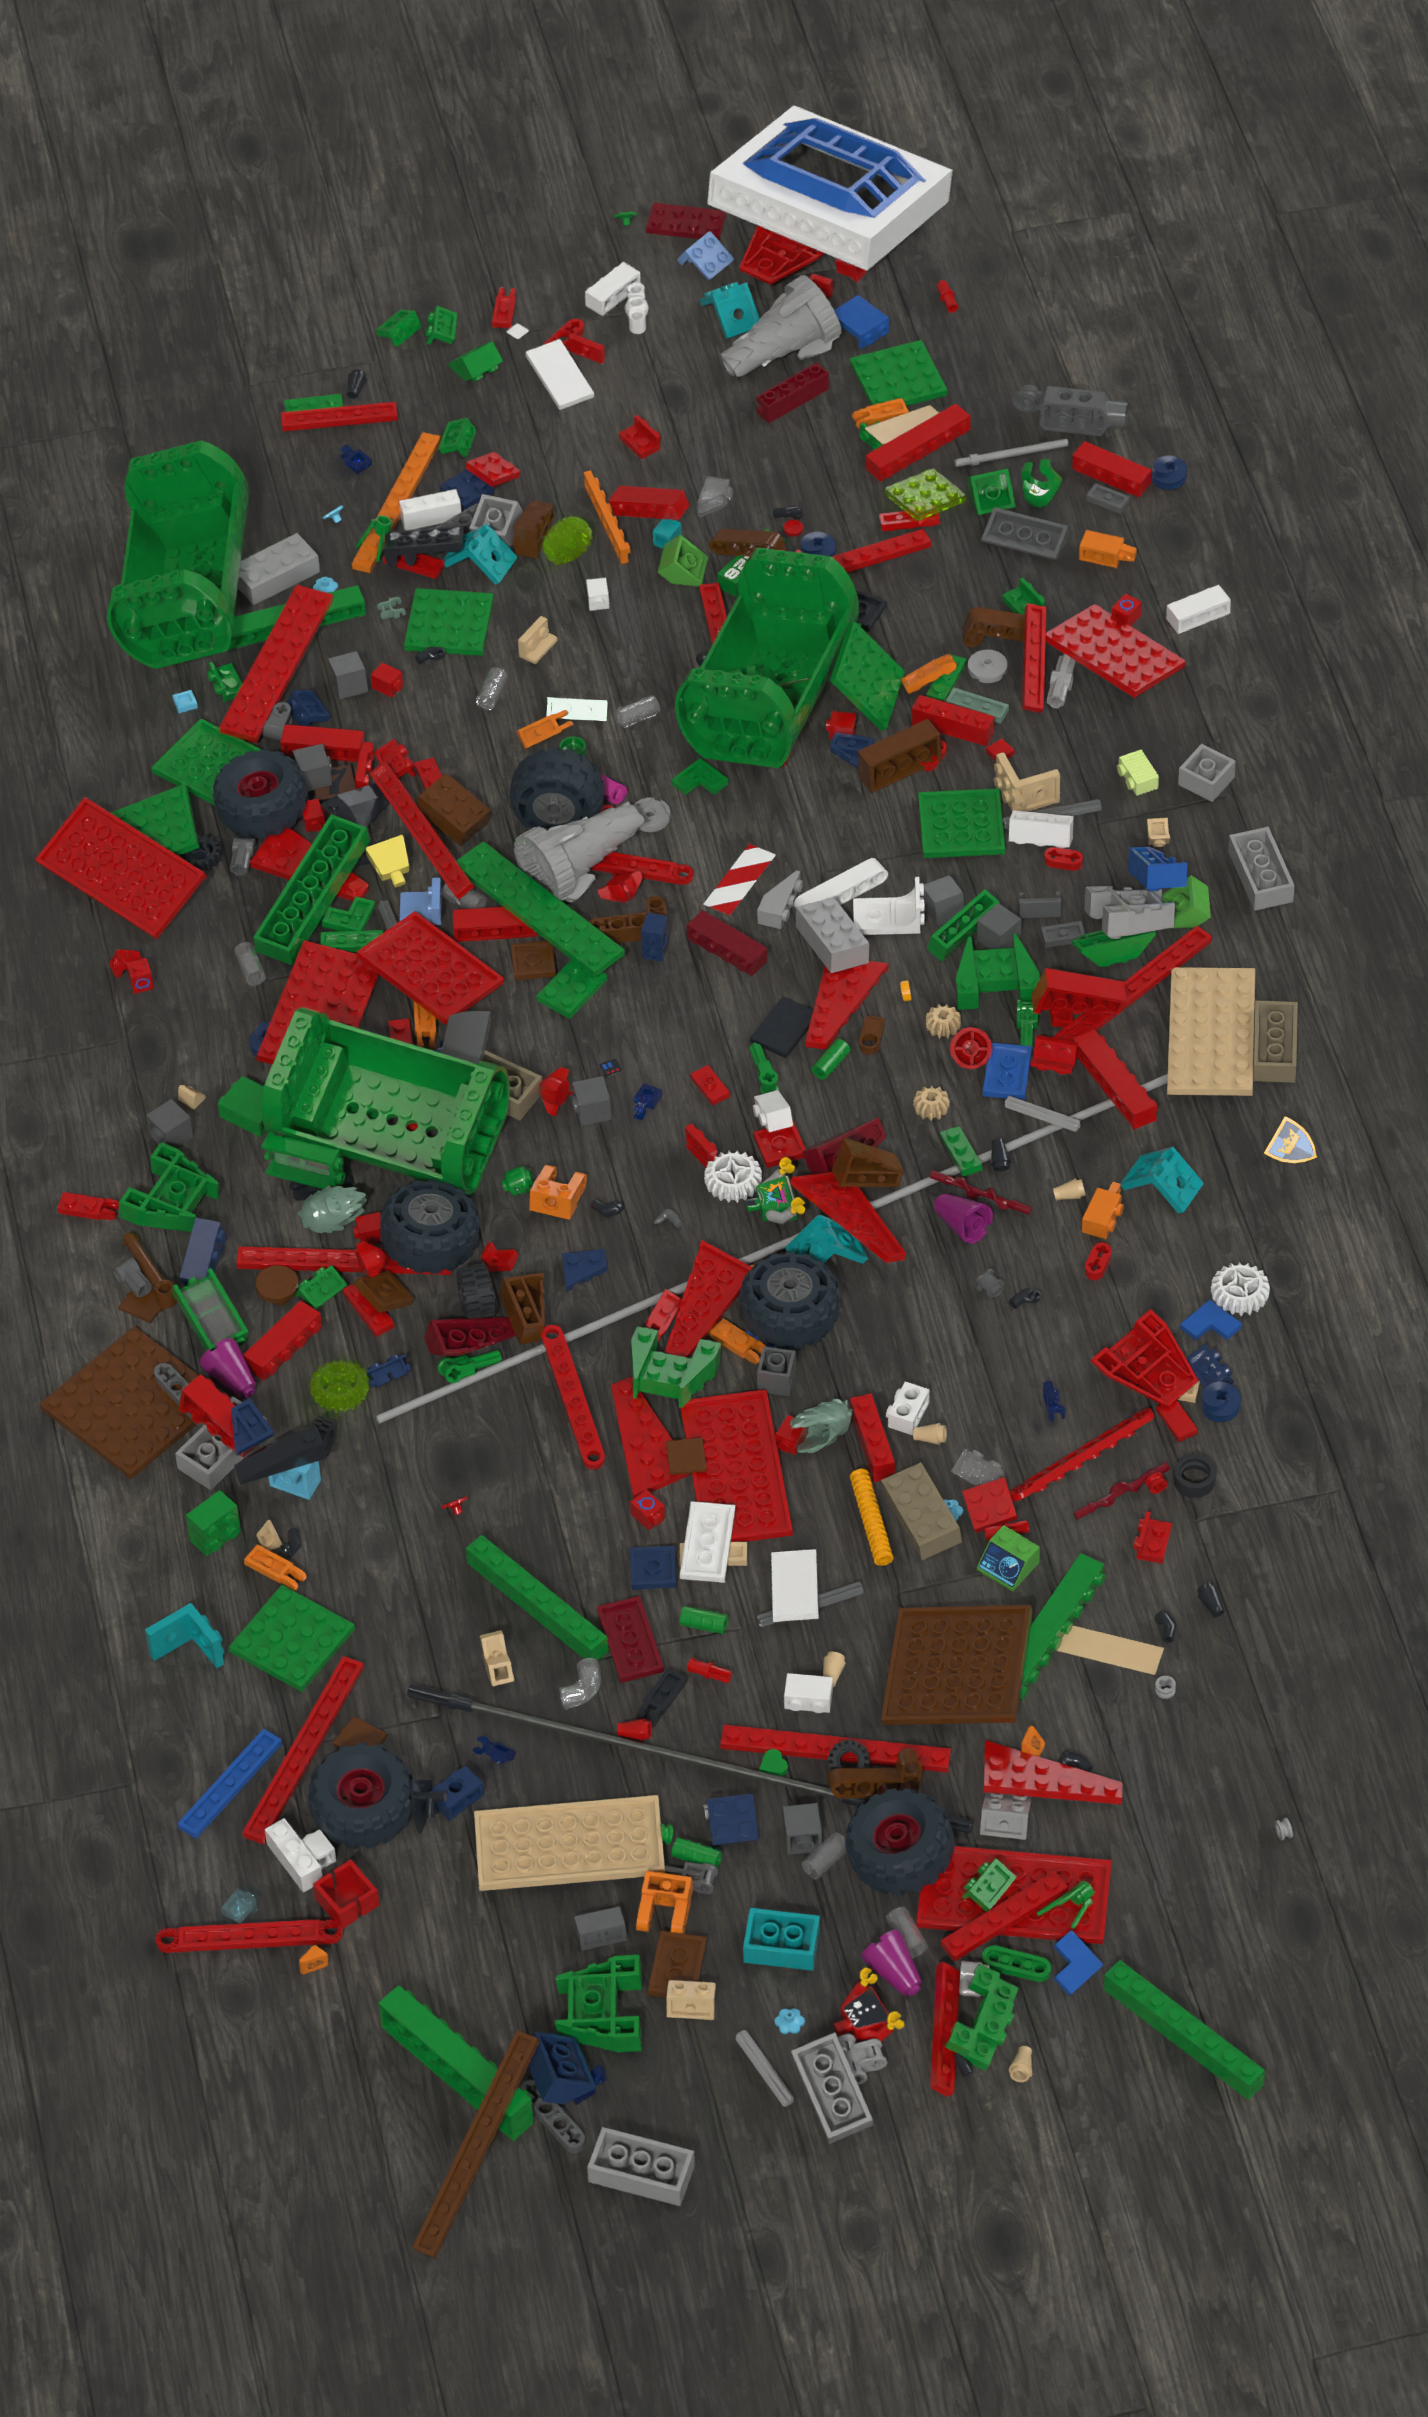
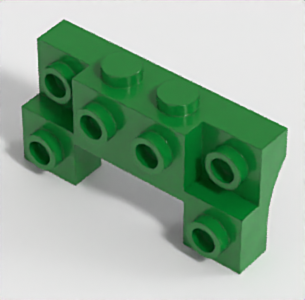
M978 1964L973 1972L974 1977L967 1989L984 1996V1998L981 2000L971 2028L956 2022L952 2027L951 2037L945 2047L962 2055L975 2067L985 2071L990 2065L996 2046L1002 2045L1006 2038L1007 2032H1004L1006 2025H1010L1014 2017V2013L1011 2011L1018 1987L999 1979L1000 1973Z

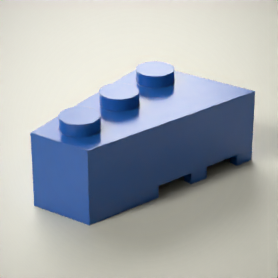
M1151 847L1129 848L1128 872L1147 890L1159 891L1160 888L1186 887L1188 863H1177L1174 857L1167 859L1164 857L1163 852Z

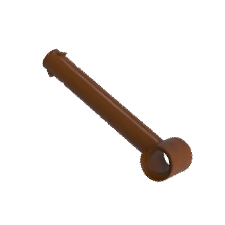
M132 1232L126 1233L123 1236V1245L128 1247L154 1287L158 1305L164 1309L174 1307L177 1301L172 1296L173 1282L163 1279L138 1241L139 1237Z

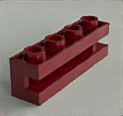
M816 362L756 396V401L760 405L757 407V414L767 423L773 422L829 390V373Z

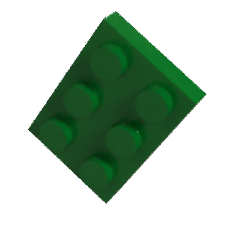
M571 960L536 995L537 1001L571 1019L607 981V974L601 972L596 977H593Z

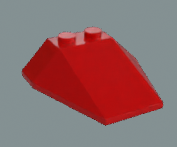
M758 225L739 270L771 285L819 259L824 252Z
M1151 1309L1135 1322L1133 1329L1110 1349L1105 1347L1091 1359V1362L1105 1376L1167 1408L1199 1381L1167 1324Z

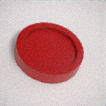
M789 520L784 524V532L788 536H798L803 532V524L798 520Z

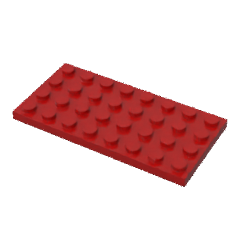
M86 797L83 798L35 859L39 865L156 940L207 877L200 869Z
M304 940L258 1051L257 1061L273 1065L294 1012L301 1007L325 1013L329 1020L359 1028L379 974L358 959L355 953Z
M767 1390L691 1399L683 1408H680L686 1439H703L707 1470L691 1473L696 1502L735 1505L731 1542H748L793 1536Z
M954 1846V1853H952L951 1862L943 1874H939V1878L931 1886L928 1884L922 1887V1891H920L916 1927L957 1931L986 1913L970 1896L966 1899L962 1897L966 1891L964 1888L965 1884L972 1877L974 1879L977 1878L979 1875L977 1870L985 1861L990 1863L996 1858L1016 1876L1015 1880L992 1908L1052 1871H1055L1068 1886V1891L1081 1881L1089 1883L1094 1890V1895L1090 1898L1093 1903L1086 1909L1074 1929L1071 1928L1083 1904L1076 1905L1070 1899L1061 1906L1053 1907L1041 1916L1037 1915V1912L1041 1909L1037 1910L999 1935L1060 1941L1072 1930L1083 1943L1104 1944L1112 1860Z

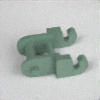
M400 597L389 598V601L381 602L377 605L378 610L382 611L380 614L382 619L399 618L401 612L402 615L406 614L404 608H392L396 606V601L398 604H401L402 600Z

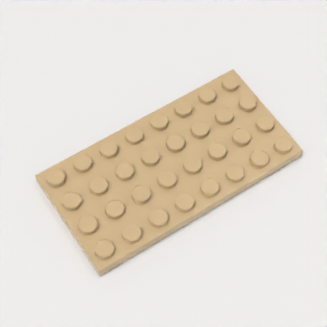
M1175 967L1172 970L1167 1095L1252 1096L1255 968Z
M658 1795L474 1811L479 1891L645 1877L646 1871L665 1873Z

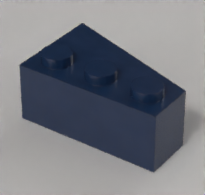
M195 1218L179 1277L183 1285H188V1280L196 1277L197 1281L207 1277V1270L212 1268L215 1274L217 1264L228 1238L220 1222Z

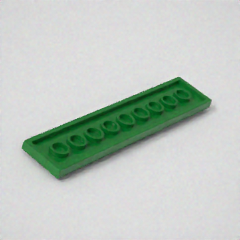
M484 841L457 860L474 885L593 977L599 975L625 955V950Z

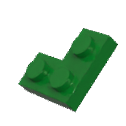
M700 758L672 778L671 785L684 795H687L699 785L715 795L729 785L728 778Z
M355 897L349 911L329 907L322 920V927L337 931H364L375 909V901Z

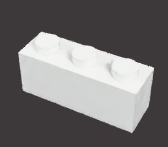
M624 262L585 291L586 306L603 316L628 296L627 288L629 284L634 282L641 283L640 272Z
M456 489L399 501L400 517L404 530L441 524L461 513V503Z
M1217 585L1168 604L1166 619L1175 631L1180 634L1230 614L1231 599Z
M1013 810L1009 820V841L1017 844L1031 843L1037 846L1050 845L1057 848L1070 847L1073 839L1074 816Z
M285 1818L265 1829L267 1845L304 1893L311 1889L313 1883L322 1878L321 1866Z

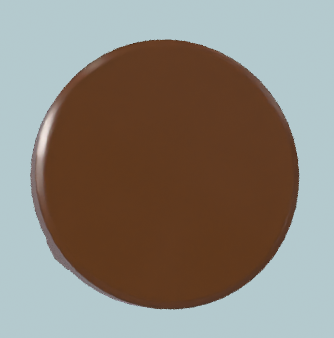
M280 1265L263 1269L255 1281L257 1296L279 1306L287 1304L298 1291L299 1280L297 1274L292 1269Z

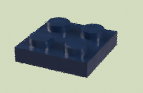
M467 469L439 485L441 492L456 489L463 511L479 503L482 494L489 496L494 494V487H491Z
M675 1546L630 1548L632 1590L677 1587Z
M753 1794L707 1799L712 1846L759 1840Z

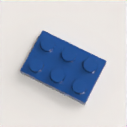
M992 1043L993 1051L991 1058L987 1062L983 1096L997 1098L1012 1096L1025 1100L1032 1046Z

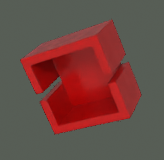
M352 1860L347 1861L334 1870L336 1888H334L331 1873L313 1883L316 1901L333 1920H337V1923L342 1925L343 1929L358 1920L359 1913L364 1916L380 1906L378 1890Z

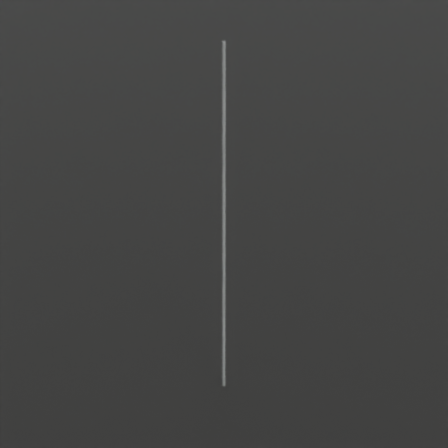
M1168 1074L1140 1086H1143L1146 1092L1168 1083ZM1108 1099L1069 1117L1081 1121L1115 1105ZM1050 1124L1008 1142L1005 1146L1009 1152L1058 1131L1062 1127ZM992 1150L977 1156L981 1163L991 1159ZM955 1165L939 1173L953 1176L960 1173ZM927 1177L870 1202L874 1209H877L939 1181ZM798 1234L738 1260L748 1265L785 1249ZM687 1282L668 1290L675 1295L685 1292ZM663 1292L564 1334L566 1343L655 1305ZM544 1345L536 1346L478 1371L475 1375L462 1378L457 1383L448 1384L376 1416V1420L380 1424L545 1352Z

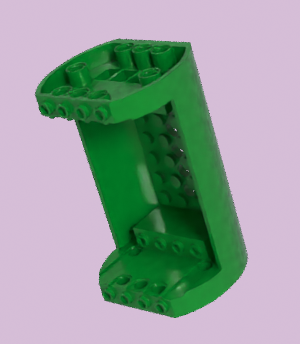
M202 440L130 459L125 480V496L131 508L121 584L112 588L109 596L107 622L110 632L119 646L128 655L154 669L228 651L232 638L249 499V489L244 474L228 454Z
M756 548L741 571L738 581L739 596L702 666L689 671L677 692L675 711L682 734L691 747L703 758L780 768L787 760L835 666L848 624L853 621L857 622L859 603L851 578L833 557ZM758 664L762 675L751 676L740 672L729 673V670L736 668L744 670L746 666ZM811 678L807 681L789 684L785 686H779L780 684Z
M301 1007L294 1012L264 1084L262 1120L267 1133L272 1131L278 1136L283 1135V1137L287 1136L334 1149L340 1148L341 1156L422 1181L430 1179L442 1183L447 1182L471 1195L478 1189L507 1117L510 1082L507 1070L503 1066L486 1061H479L478 1064L335 1022L329 1020L325 1013ZM351 1106L359 1107L358 1112L354 1114L349 1113L348 1109ZM375 1111L379 1113L376 1119L371 1120L367 1117L370 1112ZM395 1117L398 1119L397 1124L393 1126L388 1125L387 1121ZM415 1123L418 1125L415 1131L407 1130L409 1124ZM431 1129L438 1131L435 1137H428L426 1134Z

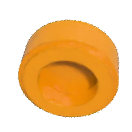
M908 980L901 981L900 987L903 1001H912Z

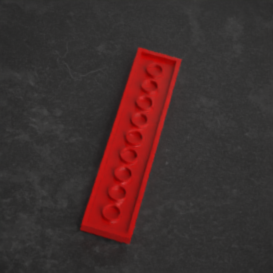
M296 584L219 727L220 733L254 743L258 742L273 707L279 703L332 604V594Z

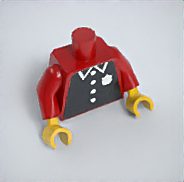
M864 1968L860 1972L862 1981L859 1980L842 2003V2020L833 2024L834 2032L838 2037L850 2032L851 2035L855 2036L857 2043L871 2039H879L882 2042L894 2032V2028L902 2029L904 2027V2022L899 2019L901 2014L897 2012L888 2014L873 1988L867 1986L868 1983L873 1984L877 1981V1975L875 1974L867 1978L871 1972L870 1968Z

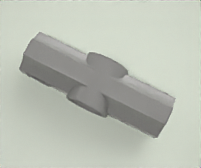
M1066 654L1059 656L1056 670L1052 671L1050 690L1047 697V703L1052 708L1064 706L1067 692L1071 691L1076 661Z

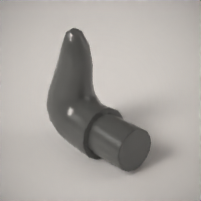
M672 1209L663 1210L654 1221V1224H659L668 1219L676 1228L681 1227L683 1224L678 1214Z

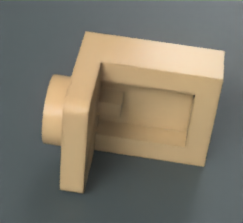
M1168 818L1147 819L1148 844L1154 845V847H1163L1169 844Z

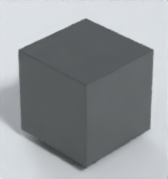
M357 651L328 659L331 682L339 699L368 692L365 667Z
M323 744L293 751L294 760L304 775L307 791L332 785V765L329 756H326Z
M950 875L924 884V908L937 926L947 923L964 908L963 892Z
M999 903L977 920V941L988 949L1011 948L1013 946V933H1016L1021 940V918Z
M603 1076L572 1082V1105L574 1112L578 1115L581 1126L612 1120L610 1097Z
M172 1099L146 1115L149 1136L158 1144L162 1142L171 1147L178 1148L193 1138L190 1116Z
M763 1346L757 1370L758 1390L766 1389L768 1394L790 1397L796 1374V1351Z
M812 1803L783 1807V1826L787 1855L822 1851V1832L818 1804Z

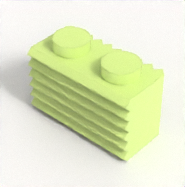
M1142 749L1119 757L1117 771L1120 776L1125 777L1129 790H1133L1138 796L1158 788L1159 776L1146 758V755H1144V752H1142Z

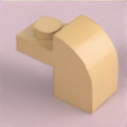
M502 1631L480 1635L482 1656L491 1685L496 1686L513 1682L511 1662L507 1655Z

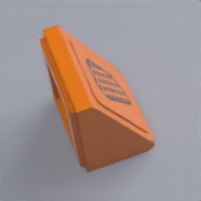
M1030 1726L1023 1738L1021 1751L1040 1757L1045 1742L1034 1726Z
M316 1945L312 1946L299 1959L300 1973L306 1974L327 1967V1953Z

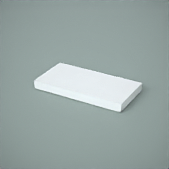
M560 339L526 352L528 361L559 410L594 397V392Z
M691 1501L680 1579L725 1583L735 1505Z
M816 1549L771 1552L773 1622L819 1619Z

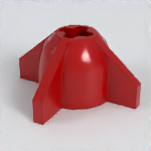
M639 869L632 873H624L618 876L613 874V879L606 886L597 890L600 898L625 903L635 897L643 876Z
M560 1067L543 1079L539 1085V1093L547 1113L557 1116L559 1106L565 1102L568 1095H573V1091L569 1090L570 1087L567 1080L569 1069Z
M365 1241L357 1243V1248L353 1250V1253L357 1257L365 1276L372 1278L379 1275L387 1263L383 1250Z

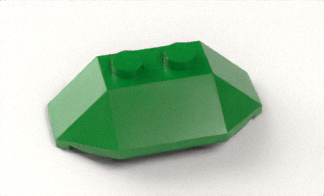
M1100 930L1080 935L1072 940V945L1099 967H1108L1111 964L1125 963L1138 958L1156 936V931L1112 939Z

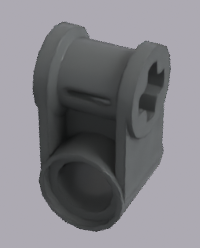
M280 702L275 704L264 725V737L281 741L284 725H292L293 718L290 715L291 707L288 703Z

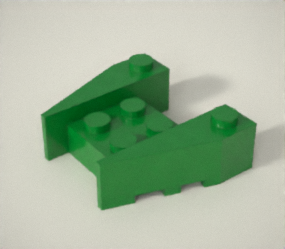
M1013 933V948L973 950L972 938L968 937L956 976L958 1010L978 1009L979 993L1018 990L1019 999L1022 1001H1032V993L1040 980V975L1016 933Z
M160 1142L151 1155L150 1160L151 1173L161 1177L148 1195L129 1187L119 1201L120 1218L139 1226L192 1232L196 1215L192 1212L204 1195L216 1200L219 1199L218 1182L209 1174L203 1173L198 1168V1165L193 1161L190 1162L179 1149Z
M637 1326L631 1339L630 1360L633 1398L637 1399L641 1391L679 1399V1408H683L691 1400V1396L704 1387V1383L707 1380L711 1381L715 1377L721 1361V1343L700 1339L692 1359L657 1352L658 1330Z
M639 1955L614 1956L608 1958L607 1962L598 1965L593 1963L587 1965L588 1968L574 1973L570 1971L556 1976L559 1994L568 1993V2020H555L557 2035L576 2037L578 2043L615 2052L642 2051V2029L639 2016L617 2017L618 1991L642 1990V1966Z

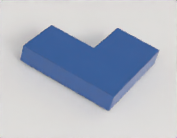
M1211 1300L1207 1301L1180 1324V1329L1194 1340H1198L1210 1329L1228 1340L1242 1328L1241 1322Z
M1072 1930L1054 1945L1057 1952L1069 1963L1054 1980L1070 1996L1103 1966V1963Z

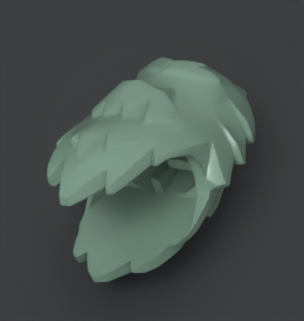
M330 1185L321 1191L318 1190L304 1201L302 1209L298 1211L303 1227L317 1233H332L333 1231L344 1230L345 1225L355 1220V1217L360 1216L364 1212L362 1207L367 1201L365 1193L357 1192L356 1187L343 1188L342 1186L331 1188Z
M833 1398L830 1402H821L818 1406L804 1410V1412L799 1413L791 1420L790 1425L792 1429L808 1427V1434L803 1442L797 1446L799 1453L817 1452L823 1447L833 1444L839 1435H843L848 1431L853 1409H849L848 1400L842 1402L839 1399Z

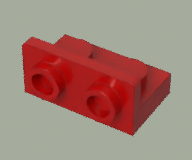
M638 415L634 416V425L619 432V439L641 460L660 450L661 437L656 430L654 431Z
M392 739L374 752L379 763L381 764L386 761L398 778L407 772L412 777L416 776L413 769L415 764L410 757H407L409 752L403 743L399 744L395 739Z
M1037 1035L1030 1066L1036 1067L1038 1070H1053L1059 1074H1071L1076 1066L1078 1043Z
M1146 1511L1145 1518H1140L1138 1531L1141 1533L1140 1537H1135L1133 1549L1137 1550V1559L1163 1564L1172 1531V1523L1150 1519L1151 1512Z

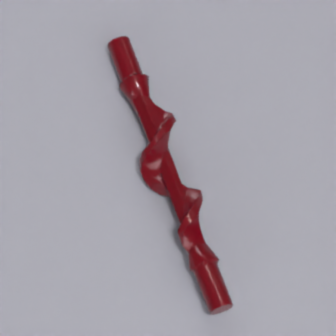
M934 1170L930 1174L931 1179L942 1182L945 1185H953L966 1190L969 1199L973 1200L983 1196L994 1200L1000 1209L1010 1208L1027 1215L1031 1213L1032 1207L1019 1203L1016 1200L1001 1198L995 1194L994 1189L991 1187L983 1191L968 1185L963 1177L953 1178L950 1175H944Z
M1165 1462L1154 1469H1149L1147 1473H1143L1130 1484L1125 1482L1114 1484L1110 1488L1109 1495L1096 1502L1087 1503L1086 1506L1073 1512L1075 1519L1079 1520L1090 1513H1094L1099 1507L1113 1505L1118 1496L1128 1491L1139 1492L1141 1486L1150 1475L1157 1472L1163 1474L1169 1471L1168 1463Z

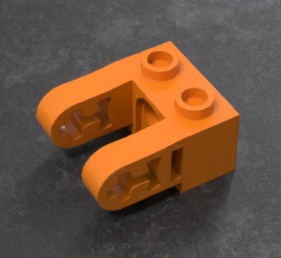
M545 1165L530 1190V1211L570 1220L577 1208V1202L585 1190L587 1174L575 1172L568 1184L555 1182L557 1167Z
M646 1871L636 1930L649 1932L655 1905L675 1907L671 1932L684 1934L694 1890L692 1877Z

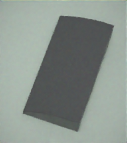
M994 507L981 541L1056 560L1069 536V529L1067 525Z
M468 1011L450 1015L441 1053L476 1064L479 1061H483L491 1025L490 1011Z

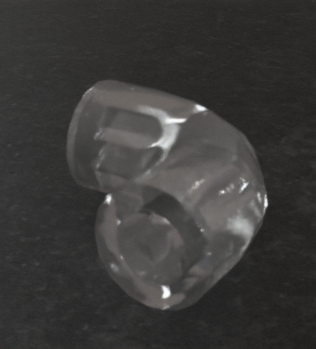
M595 1658L581 1660L576 1667L579 1675L578 1681L573 1685L559 1688L563 1710L585 1704L596 1695L601 1685V1670L599 1662Z

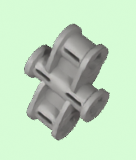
M847 2034L838 2037L858 2085L863 2084L867 2080L866 2072L880 2070L887 2065V2059L882 2054V2043L879 2039L856 2043L854 2035Z

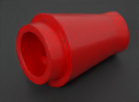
M645 1718L618 1723L617 1734L618 1736L645 1741L652 1736L651 1721H646Z

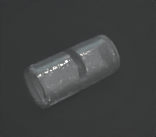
M491 668L476 698V703L481 708L491 710L495 707L508 679V675L504 670L500 668Z
M650 695L616 709L615 713L620 726L625 728L659 714L660 706L655 696Z
M447 884L444 885L442 890V897L465 909L485 908L487 903V897L473 889L459 900L454 896Z
M243 942L237 945L234 953L246 983L250 986L261 984L266 979V974L254 945L251 942Z
M833 1832L802 1862L804 1871L811 1878L818 1880L847 1852L845 1838L841 1834Z
M899 1907L892 1910L886 1917L892 1930L898 1929L902 1934L912 1958L922 1955L927 1950L928 1945L907 1908Z

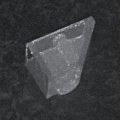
M706 477L698 500V517H704L726 507L728 499H731L733 494V488H730V479Z

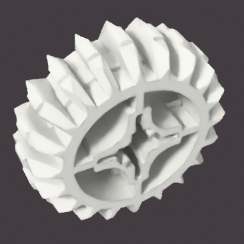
M738 1150L736 1153L728 1151L725 1155L720 1152L719 1157L715 1156L714 1161L708 1162L704 1172V1181L708 1192H712L713 1197L718 1196L720 1201L727 1199L728 1203L731 1200H735L738 1203L739 1199L746 1200L747 1196L753 1197L754 1192H756V1186L762 1182V1171L758 1161H754L753 1156L748 1157L746 1152L739 1154Z
M1240 1262L1237 1266L1230 1263L1229 1268L1223 1266L1221 1271H1217L1212 1279L1211 1293L1213 1302H1216L1219 1307H1223V1310L1226 1312L1230 1310L1232 1315L1235 1312L1239 1313L1240 1316L1244 1312L1250 1315L1252 1310L1258 1312L1259 1308L1264 1307L1265 1301L1269 1298L1270 1286L1267 1276H1264L1263 1270L1258 1271L1257 1266L1251 1268L1249 1263L1245 1266L1241 1265Z

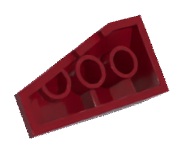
M879 1117L803 1150L802 1153L809 1171L812 1174L832 1172L843 1138L877 1148L886 1138Z
M508 1317L431 1320L424 1339L430 1354L448 1356L464 1355L516 1337Z

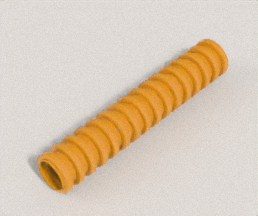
M857 1469L850 1474V1480L874 1563L880 1566L887 1565L894 1558L879 1505L877 1504L874 1488L872 1487L871 1478L868 1470Z

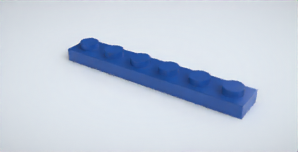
M263 1729L177 1823L178 1829L197 1839L282 1745V1740Z

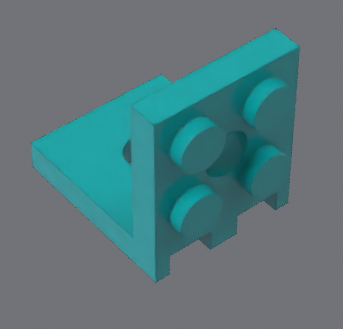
M734 282L704 293L705 297L699 299L702 306L714 304L726 339L751 330L752 326L760 320L747 283L738 285V282ZM735 309H739L742 313V317L739 320L733 316Z
M486 523L464 534L463 550L448 552L443 561H445V567L447 568L470 557L496 585L500 583L518 557ZM492 553L495 555L496 561L492 559Z
M1173 1146L1140 1155L1120 1183L1124 1190L1153 1183L1178 1214L1186 1210L1204 1184ZM1177 1179L1180 1181V1188L1177 1186Z
M819 1214L785 1247L787 1252H794L797 1255L806 1254L812 1256V1259L815 1261L820 1260L823 1264L833 1254L862 1264L868 1259L858 1239L833 1219Z
M191 1603L145 1629L149 1655L154 1661L193 1639L216 1669L224 1665L223 1655L225 1653L221 1646L223 1640L220 1633L216 1629L213 1631L205 1615L201 1616Z

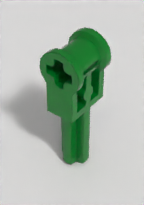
M1018 999L1017 1029H1021L1020 1045L1032 1046L1033 1049V1029H1038V1014H1033L1032 1001Z
M756 1042L749 1046V1051L757 1069V1077L761 1085V1095L776 1090L779 1091V1087L776 1084L778 1082V1074L773 1071L769 1060H766L761 1045Z
M498 1350L471 1358L467 1355L455 1358L445 1357L439 1361L437 1369L442 1376H445L448 1382L457 1383L464 1377L475 1375L476 1369L501 1362L502 1357Z

